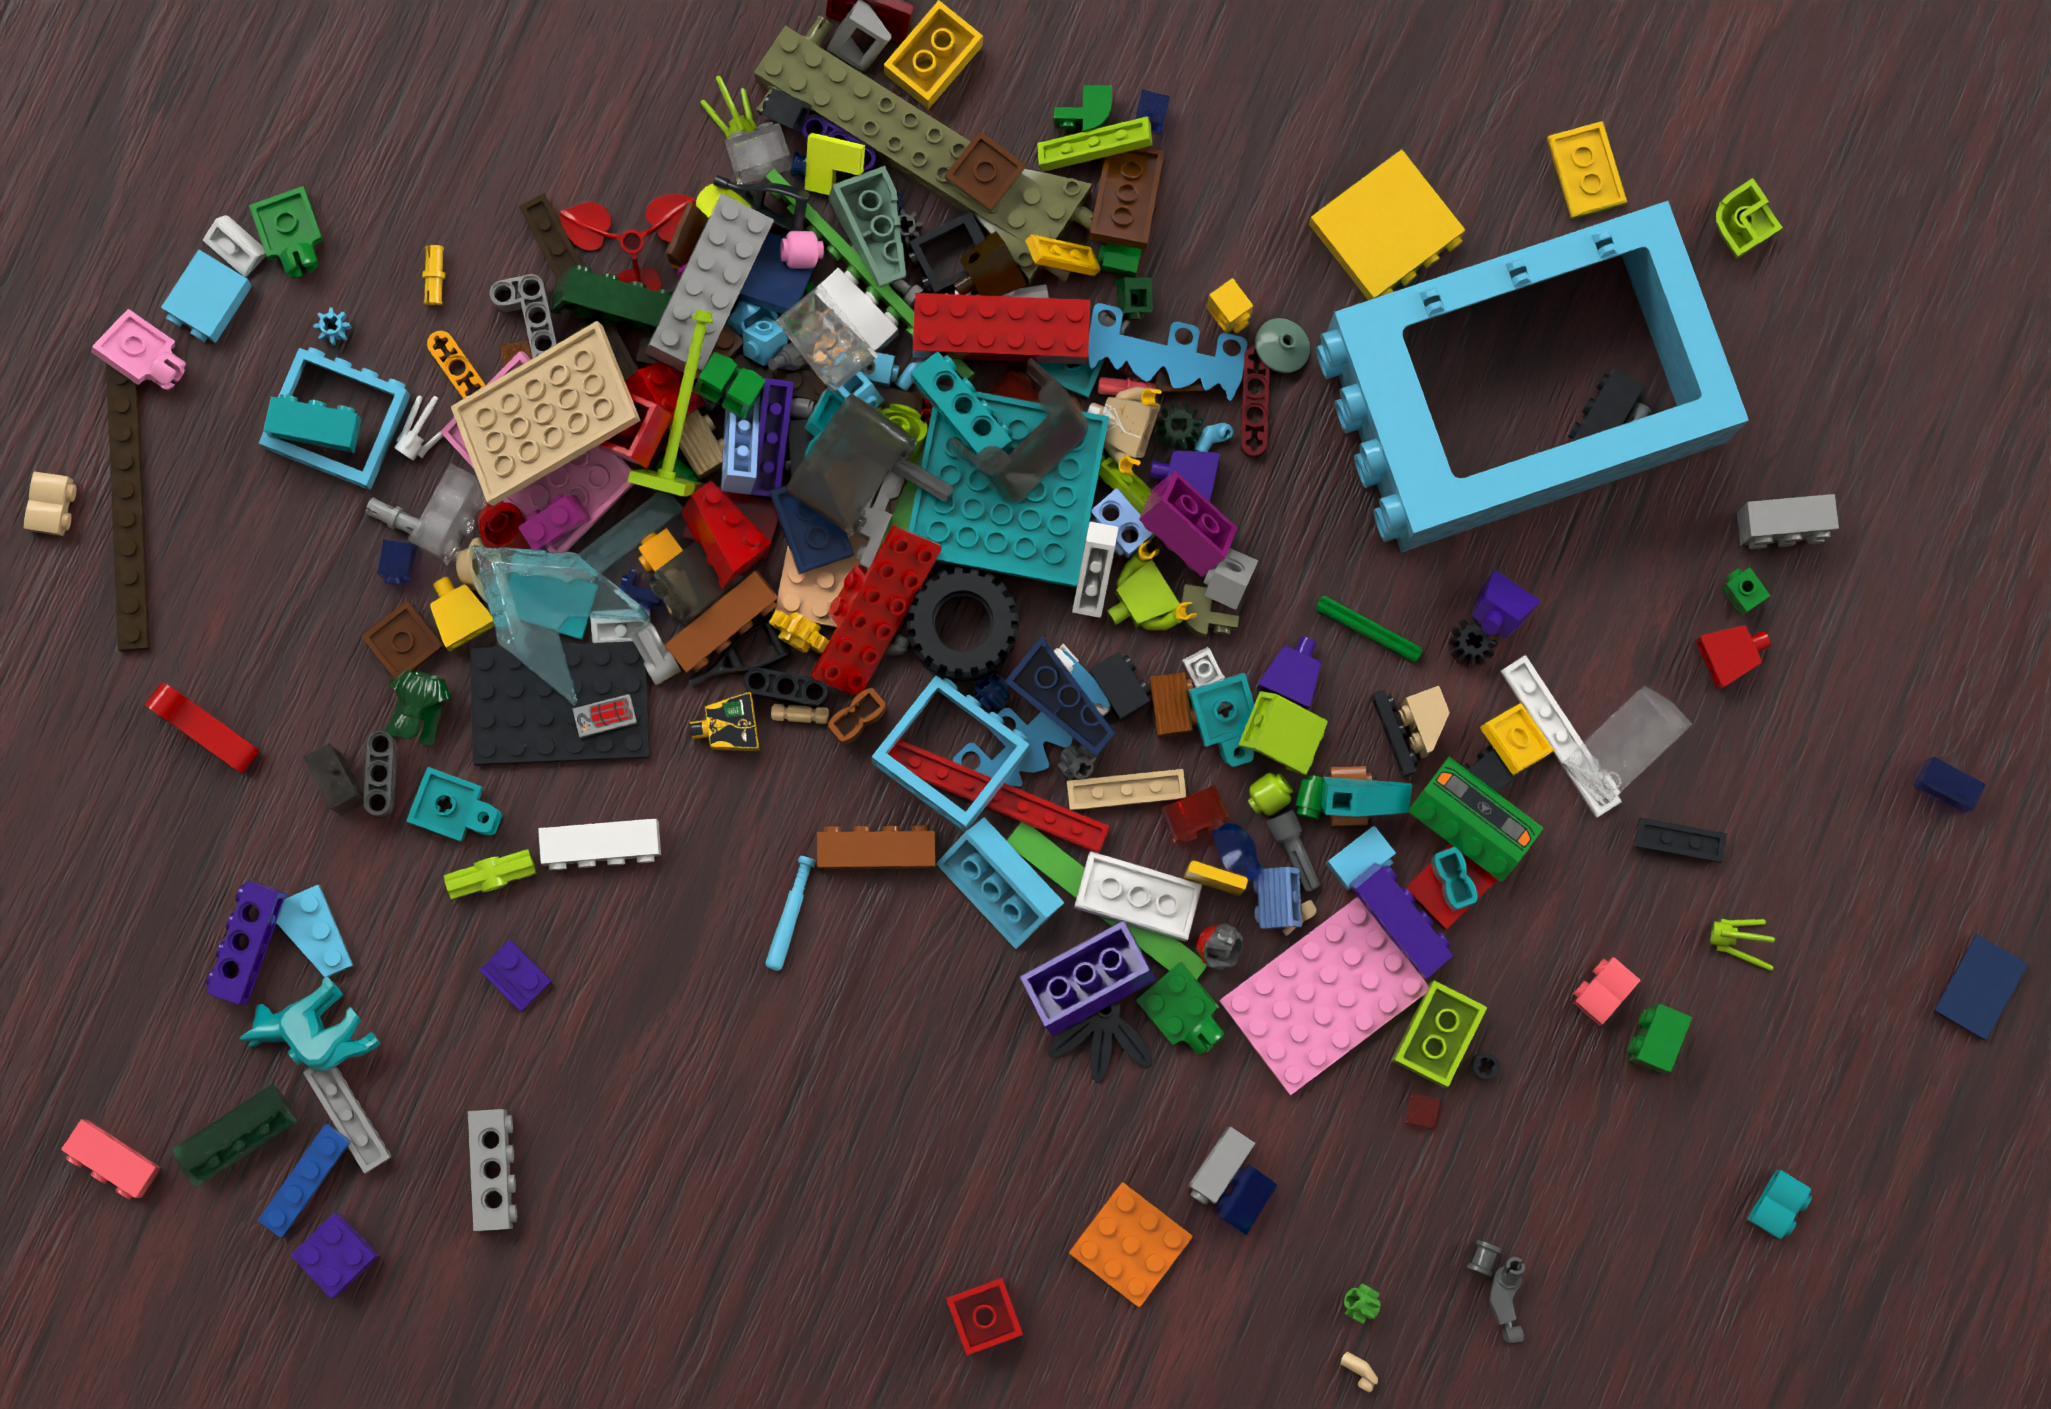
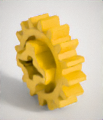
M776 610L769 621V624L781 632L778 636L779 639L803 653H807L810 649L822 654L829 642L826 637L819 634L821 627L797 612H792L790 616Z

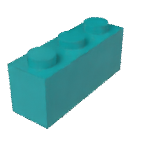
M281 394L280 398L271 397L263 430L268 436L352 453L355 452L362 420L357 413H354L355 409L338 405L337 409L327 408L326 403L317 400H309L308 404L297 402V397Z

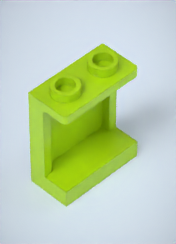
M1260 691L1238 745L1267 756L1286 766V769L1291 772L1307 775L1313 763L1319 742L1324 736V730L1328 721L1278 694Z

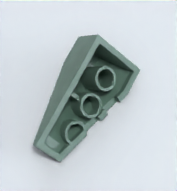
M885 166L833 184L828 199L842 228L878 287L880 288L906 278L903 244L901 243L900 217L898 216L897 191Z

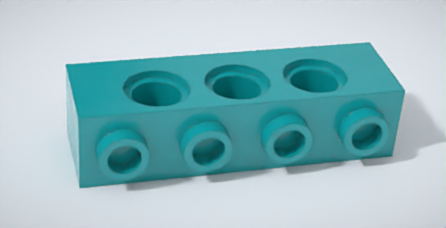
M937 351L910 373L911 380L982 466L986 468L1012 447V439L1010 437L1013 434L1003 422L998 424L992 417L994 411L984 399L981 402L973 394L976 390L966 377L961 379L955 372L957 367L947 355L942 357ZM942 380H948L953 384L951 390L944 392L937 388V384ZM961 402H967L971 405L972 409L966 414H961L957 412L955 407ZM979 424H984L990 428V432L986 436H979L974 432V428Z

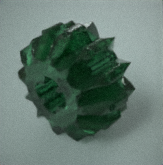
M1173 402L1171 403V412L1163 407L1161 409L1163 417L1156 418L1155 423L1161 427L1156 428L1154 433L1158 436L1164 435L1160 440L1161 445H1165L1168 441L1171 442L1170 451L1175 450L1176 444H1180L1181 451H1186V441L1194 447L1197 444L1194 436H1202L1203 431L1196 427L1203 424V419H1193L1197 415L1198 410L1192 409L1189 413L1186 412L1188 408L1187 403H1183L1181 410H1178L1177 404ZM1174 422L1178 425L1184 423V432L1180 429L1175 432L1173 430Z

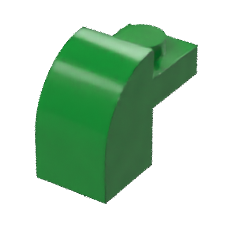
M1083 85L1082 107H1054V126H1059L1062 130H1075L1077 126H1082V132L1105 127L1111 114L1112 85Z

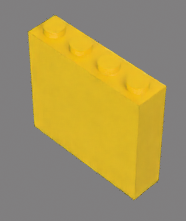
M1402 149L1312 215L1309 221L1310 227L1368 300L1394 292L1393 288L1400 283L1403 286L1407 285L1417 276L1415 272L1423 266L1428 269L1440 259L1438 255L1445 249L1450 252L1463 242L1461 237L1465 232L1464 227Z

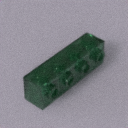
M273 1083L173 1148V1152L181 1171L197 1188L295 1124L297 1120L288 1100Z

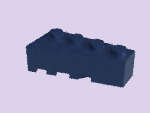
M1041 636L1006 679L1005 683L1094 755L1098 756L1116 732L1045 638Z

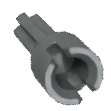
M1289 810L1267 820L1275 841L1280 844L1283 843L1293 867L1299 868V880L1304 891L1308 892L1318 888L1320 882L1299 838L1300 832L1303 830L1294 810Z

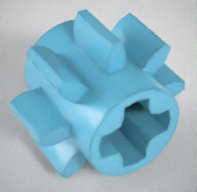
M331 307L327 314L318 313L320 322L313 325V327L317 331H323L318 337L322 342L329 338L331 344L335 346L336 340L341 338L347 340L345 332L351 329L352 326L350 323H343L347 316L344 312L336 315ZM328 324H336L338 328L334 331L328 328Z

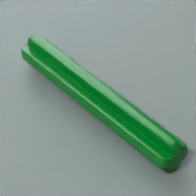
M1322 596L1316 605V610L1412 662H1416L1422 654L1423 649L1420 646L1326 596Z

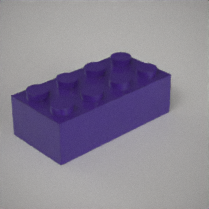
M1125 921L1116 924L1020 976L1045 1028L1052 1036L1156 981L1147 960Z

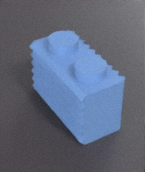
M1299 868L1257 869V876L1254 878L1253 887L1255 893L1258 894L1255 919L1259 923L1260 928L1302 927Z

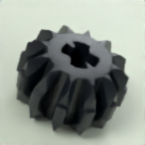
M1474 617L1470 621V626L1465 619H1462L1459 622L1461 629L1458 627L1451 629L1452 634L1456 637L1448 639V644L1457 645V647L1450 651V654H1461L1457 661L1459 664H1462L1468 658L1469 667H1474L1476 659L1480 665H1484L1486 663L1485 656L1492 658L1495 655L1489 647L1493 648L1498 645V641L1489 639L1493 635L1486 634L1482 630L1481 625L1480 627L1477 626L1478 621ZM1468 636L1472 640L1476 638L1479 640V643L1476 645L1477 649L1473 645H1467L1466 642L1470 639Z

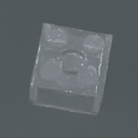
M772 122L763 123L757 126L755 131L748 133L738 131L731 134L729 139L724 140L737 184H751L766 179V175L773 169L779 174L793 170L790 153L780 123L774 125Z

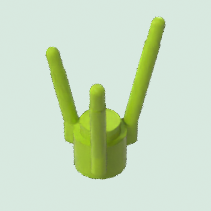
M716 76L720 91L733 117L728 122L730 127L726 126L705 100H701L700 103L725 133L729 142L734 140L735 145L746 143L756 137L754 130L757 129L746 89H741L746 114L745 119L744 115L739 116L721 76Z
M1721 919V922L1714 921L1710 944L1717 945L1716 951L1727 952L1769 971L1773 970L1772 965L1729 947V944L1735 945L1737 938L1773 943L1775 941L1774 937L1738 932V928H1735L1739 926L1765 925L1766 921L1764 919Z

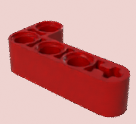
M163 681L144 704L241 774L245 772L260 751Z

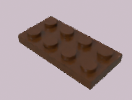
M1144 147L1105 157L1089 239L1146 250L1164 151Z

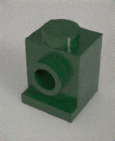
M1152 277L1114 280V286H1117V307L1126 315V320L1143 319V314L1153 312ZM1131 296L1134 298V303L1132 305Z

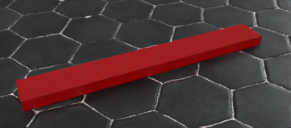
M898 740L888 753L889 756L930 786L971 803L975 801L992 779L987 775L902 740ZM1006 783L1001 786L985 807L1012 820L1098 854L1110 828L1108 825Z

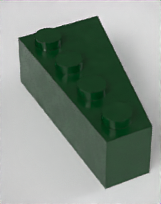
M575 265L574 268L570 267L557 280L550 312L561 314L562 309L569 310L575 313V318L586 320L587 318H595L597 316L601 317V321L607 325L622 326L624 323H629L630 330L654 334L673 292L664 289L650 290L643 283L631 281L630 283L622 282L615 275L603 273L601 276L591 273V269L585 266Z

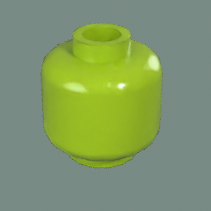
M1267 773L1250 786L1251 798L1248 802L1257 814L1263 812L1268 816H1274L1291 803L1290 794L1293 793V790L1280 773L1278 775Z

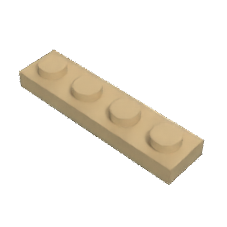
M1183 769L1067 781L1069 810L1071 811L1186 799Z

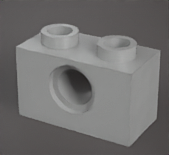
M1229 548L1226 558L1212 570L1209 569L1203 582L1208 585L1204 596L1236 610L1258 560Z

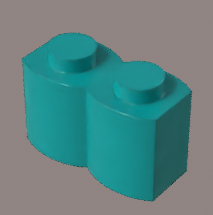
M1456 847L1435 854L1431 859V866L1435 877L1442 884V895L1448 908L1455 912L1476 903V887L1470 877L1466 875V862L1462 853Z
M1776 1170L1749 1214L1747 1221L1777 1239L1781 1240L1783 1236L1789 1237L1797 1223L1794 1221L1799 1210L1803 1212L1812 1199L1809 1195L1811 1188L1782 1170Z

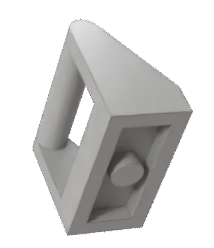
M858 0L836 29L827 50L857 69L867 71L889 42L891 35L870 5L862 0ZM856 28L861 29L876 39L865 54L861 52L851 38Z

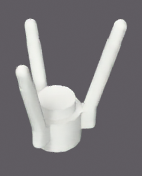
M417 396L404 428L396 440L398 443L394 448L413 461L417 455L423 458L427 451L444 437L439 432L422 446L421 444L424 440L417 435L438 400L436 396L432 397L413 430L409 431L422 401V396Z

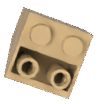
M1439 686L1406 697L1400 704L1401 710H1398L1401 722L1404 727L1408 726L1412 737H1409L1410 746L1415 754L1419 753L1421 759L1427 757L1433 751L1450 713Z

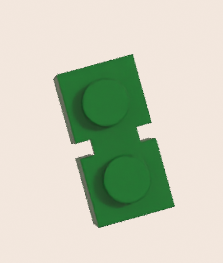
M714 352L699 375L694 392L717 404L729 383L733 381V384L726 393L727 398L722 404V408L745 420L759 398L766 380L752 370L737 368L738 364L731 358Z

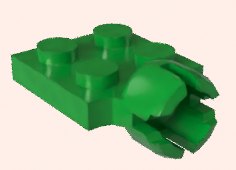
M304 186L249 205L268 260L279 258L284 271L289 277L303 276L299 265L300 262L306 267L308 274L317 269L318 260L314 246L324 240Z
M1182 962L1178 963L1136 1000L1173 1046L1183 1040L1189 1044L1196 1054L1202 1055L1213 1048V1045L1224 1037V1031L1213 1018V1014L1219 1006Z

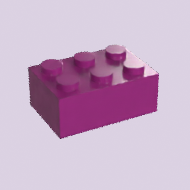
M1175 470L1151 490L1139 517V520L1148 531L1153 532L1160 538L1169 550L1174 551L1185 561L1191 570L1196 571L1201 577L1206 575L1209 569L1212 570L1226 558L1237 531V527Z

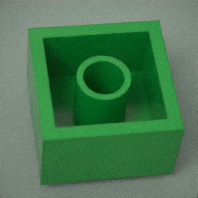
M1662 1004L1649 1006L1647 1010L1643 1009L1637 1024L1641 1026L1637 1037H1632L1627 1048V1053L1630 1054L1628 1061L1659 1074L1671 1073L1692 1017Z

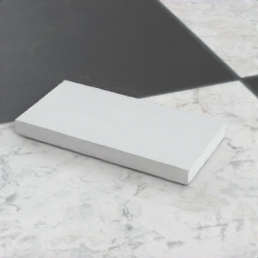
M1090 851L1074 909L1118 922L1125 921L1128 925L1186 942L1189 937L1202 884Z

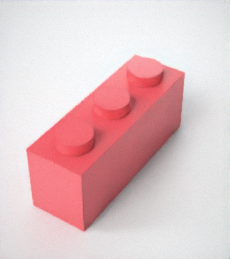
M80 1120L61 1149L68 1154L66 1159L80 1168L84 1164L92 1169L91 1176L105 1184L107 1181L112 1182L118 1186L115 1191L129 1200L132 1197L142 1198L161 1169L160 1166L89 1120Z

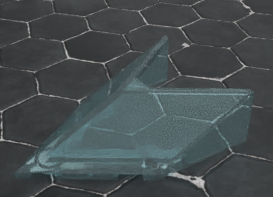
M472 545L490 614L494 621L498 643L573 706L578 701L558 630L570 616L646 622L650 618L641 605L576 553H552L545 550L500 547L499 549Z

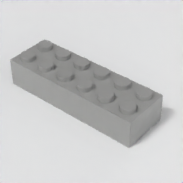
M721 194L645 350V354L684 373L696 320L691 318L692 314H695L696 309L712 312V319L714 321L713 324H707L695 375L696 379L699 377L774 219Z

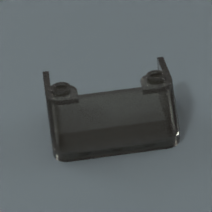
M1033 358L1027 362V373L1042 387L1039 393V404L1048 416L1009 456L996 446L985 447L974 456L955 437L950 440V451L1005 503L1012 505L1021 503L1085 438L1088 432V421L1068 392Z

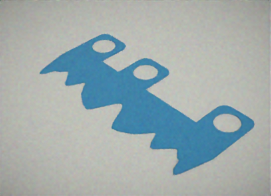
M1101 303L1094 306L1088 348L1091 369L1096 366L1098 360H1102L1105 357L1110 359L1115 369L1121 368L1125 361H1128L1133 372L1142 380L1148 382L1164 366L1173 388L1190 386L1200 378L1205 390H1209L1219 383L1226 390L1228 400L1231 401L1242 380L1244 355L1247 349L1245 338L1228 333L1220 334L1216 355L1213 357L1196 353L1200 331L1194 325L1173 322L1170 327L1168 344L1162 345L1120 335L1122 310L1118 307ZM1102 310L1112 311L1116 316L1115 324L1110 327L1103 326L1098 321V314ZM1180 328L1190 330L1193 334L1192 342L1188 345L1178 343L1175 339V332ZM1233 339L1240 344L1241 351L1238 355L1229 356L1224 352L1223 343L1226 340Z
M1063 651L1074 663L1073 677L1094 704L1100 703L1105 707H1110V703L1097 681L1068 652ZM1004 708L997 714L1001 718L1004 716L1013 718L1016 723L1015 729L1022 732L1028 738L1027 742L1030 744L1029 752L1005 781L1008 785L1022 786L1020 771L1034 773L1049 767L1043 747L1045 741L1065 748L1072 743L1073 737L1042 712L1028 725L1010 708ZM991 731L1006 746L993 760L976 744L968 743L953 758V762L962 765L963 755L970 751L975 752L980 757V765L974 771L993 778L1015 748Z

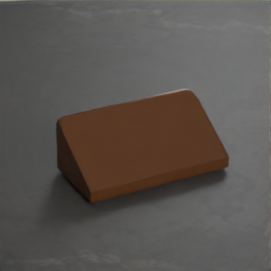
M691 202L686 204L667 249L669 263L680 267L688 263L709 219L705 213Z

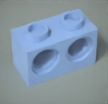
M1117 488L1091 510V517L1093 519L1090 522L1118 527L1114 551L1119 556L1124 554L1129 559L1139 550V546L1142 543L1155 537L1153 532L1148 531L1144 527L1143 523L1139 520L1140 514ZM1108 508H1114L1118 511L1119 517L1115 521H1107L1102 515L1103 512ZM1126 530H1134L1138 534V539L1133 543H1127L1122 539V534Z

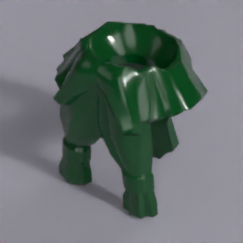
M407 669L390 681V686L395 690L399 699L385 732L392 736H401L411 740L419 733V722L422 717L424 724L418 741L423 745L433 746L442 703L445 700H453L444 679L424 672H414Z

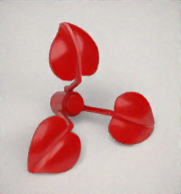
M669 194L656 198L649 204L645 212L647 221L653 227L641 233L636 230H628L622 235L606 232L610 228L611 217L605 207L595 202H584L561 210L560 220L568 238L580 249L587 251L598 250L603 244L604 237L619 240L623 251L631 255L634 269L621 271L617 275L619 281L626 283L631 281L645 284L647 289L657 291L661 289V279L656 270L652 267L639 269L637 254L644 247L643 238L657 230L662 240L671 242L686 204L691 202L696 205V200L682 194Z

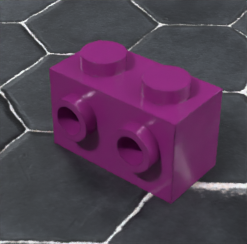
M562 493L558 494L547 502L549 507L541 512L537 509L524 517L526 522L518 528L533 552L545 551L591 520L577 495L564 496Z

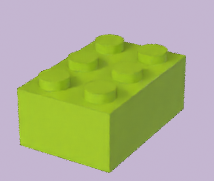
M1435 980L1430 982L1392 1062L1443 1088L1449 1087L1487 1007Z

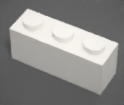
M837 268L813 291L814 298L865 350L880 353L899 335V330L896 327L899 323L888 311L885 314L877 307L879 303L875 297L868 291L863 293L857 287L859 282L849 271L843 273Z
M1089 522L1073 613L1101 618L1118 527Z

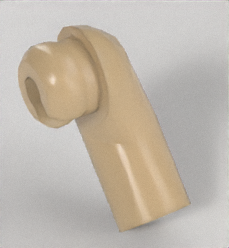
M1346 1352L1340 1364L1360 1375L1362 1378L1358 1382V1387L1371 1392L1374 1385L1378 1383V1377L1366 1361L1350 1352Z

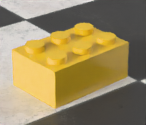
M938 0L884 63V74L929 110L983 46V35Z

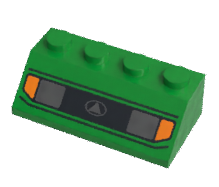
M1450 757L1447 758L1408 810L1409 813L1501 882L1506 879L1543 830L1541 825Z

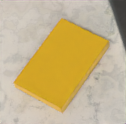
M1603 121L1547 137L1571 219L1622 206L1627 203Z
M1196 861L1190 862L1184 875V879L1237 896L1243 893L1248 882L1246 877Z

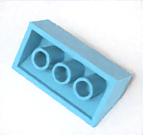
M985 817L967 830L936 863L1015 949L1064 904L1062 899Z

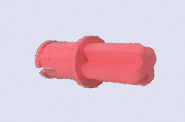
M1101 377L1098 381V393L1116 396L1120 391L1134 387L1156 389V382L1134 381L1130 377H1127L1126 380Z

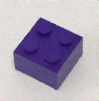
M334 1213L290 1255L331 1299L337 1298L380 1257L374 1248L340 1213Z

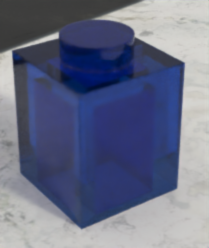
M1142 89L1135 119L1148 116L1151 130L1162 133L1170 96Z
M383 539L377 574L381 578H385V583L402 585V581L411 582L416 547L412 543Z

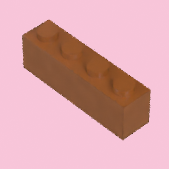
M756 570L664 646L686 673L691 668L697 672L709 662L706 656L713 650H716L719 654L732 643L728 638L738 631L742 635L754 625L751 619L757 614L761 613L764 617L777 606L773 601L778 598V595Z
M836 826L823 827V832H817L818 870L936 868L935 831H929V826H912V831H900V826H882V831H870L869 826L853 827V832H841V827Z

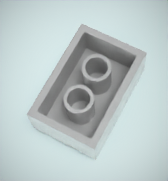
M1835 494L1747 502L1737 511L1740 546L1749 545L1750 550L1766 548L1767 544L1778 543V547H1789L1796 545V541L1807 540V544L1824 543V539L1830 538L1831 534L1839 529Z

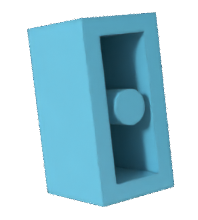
M1373 826L1325 864L1346 891L1351 889L1348 884L1372 864L1378 863L1383 867L1393 864L1390 858L1396 853L1378 829Z

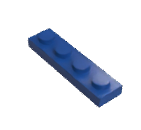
M329 1124L324 1125L258 1221L277 1236L283 1238L346 1150L351 1140Z

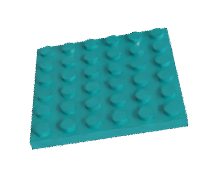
M937 384V388L941 391L946 392L952 389L950 386ZM975 391L973 394L980 402L984 399L993 409L994 414L992 417L997 423L1003 422L1013 434L1010 437L1012 439V447L984 468L933 407L921 468L951 485L953 492L947 501H942L917 486L908 531L941 545L942 550L936 559L937 562L1077 588L1109 416ZM961 402L956 405L955 409L961 414H966L971 411L972 407L967 402ZM979 424L974 428V432L979 436H986L989 434L990 428L987 425Z

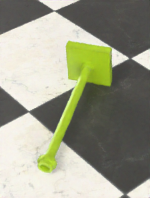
M696 309L695 314H692L691 317L696 320L662 469L658 468V472L647 469L630 470L628 482L680 496L692 495L700 488L701 483L675 477L676 472H673L707 324H713L714 321L712 319V312Z

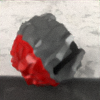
M1224 923L1205 928L1200 934L1197 941V951L1203 963H1206L1209 968L1224 970V968H1230L1237 964L1239 955L1243 950V937L1235 927Z

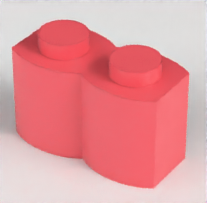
M1614 957L1609 961L1603 958L1592 971L1596 974L1592 981L1588 983L1584 980L1573 993L1577 996L1573 1003L1599 1026L1604 1024L1640 982L1638 977Z

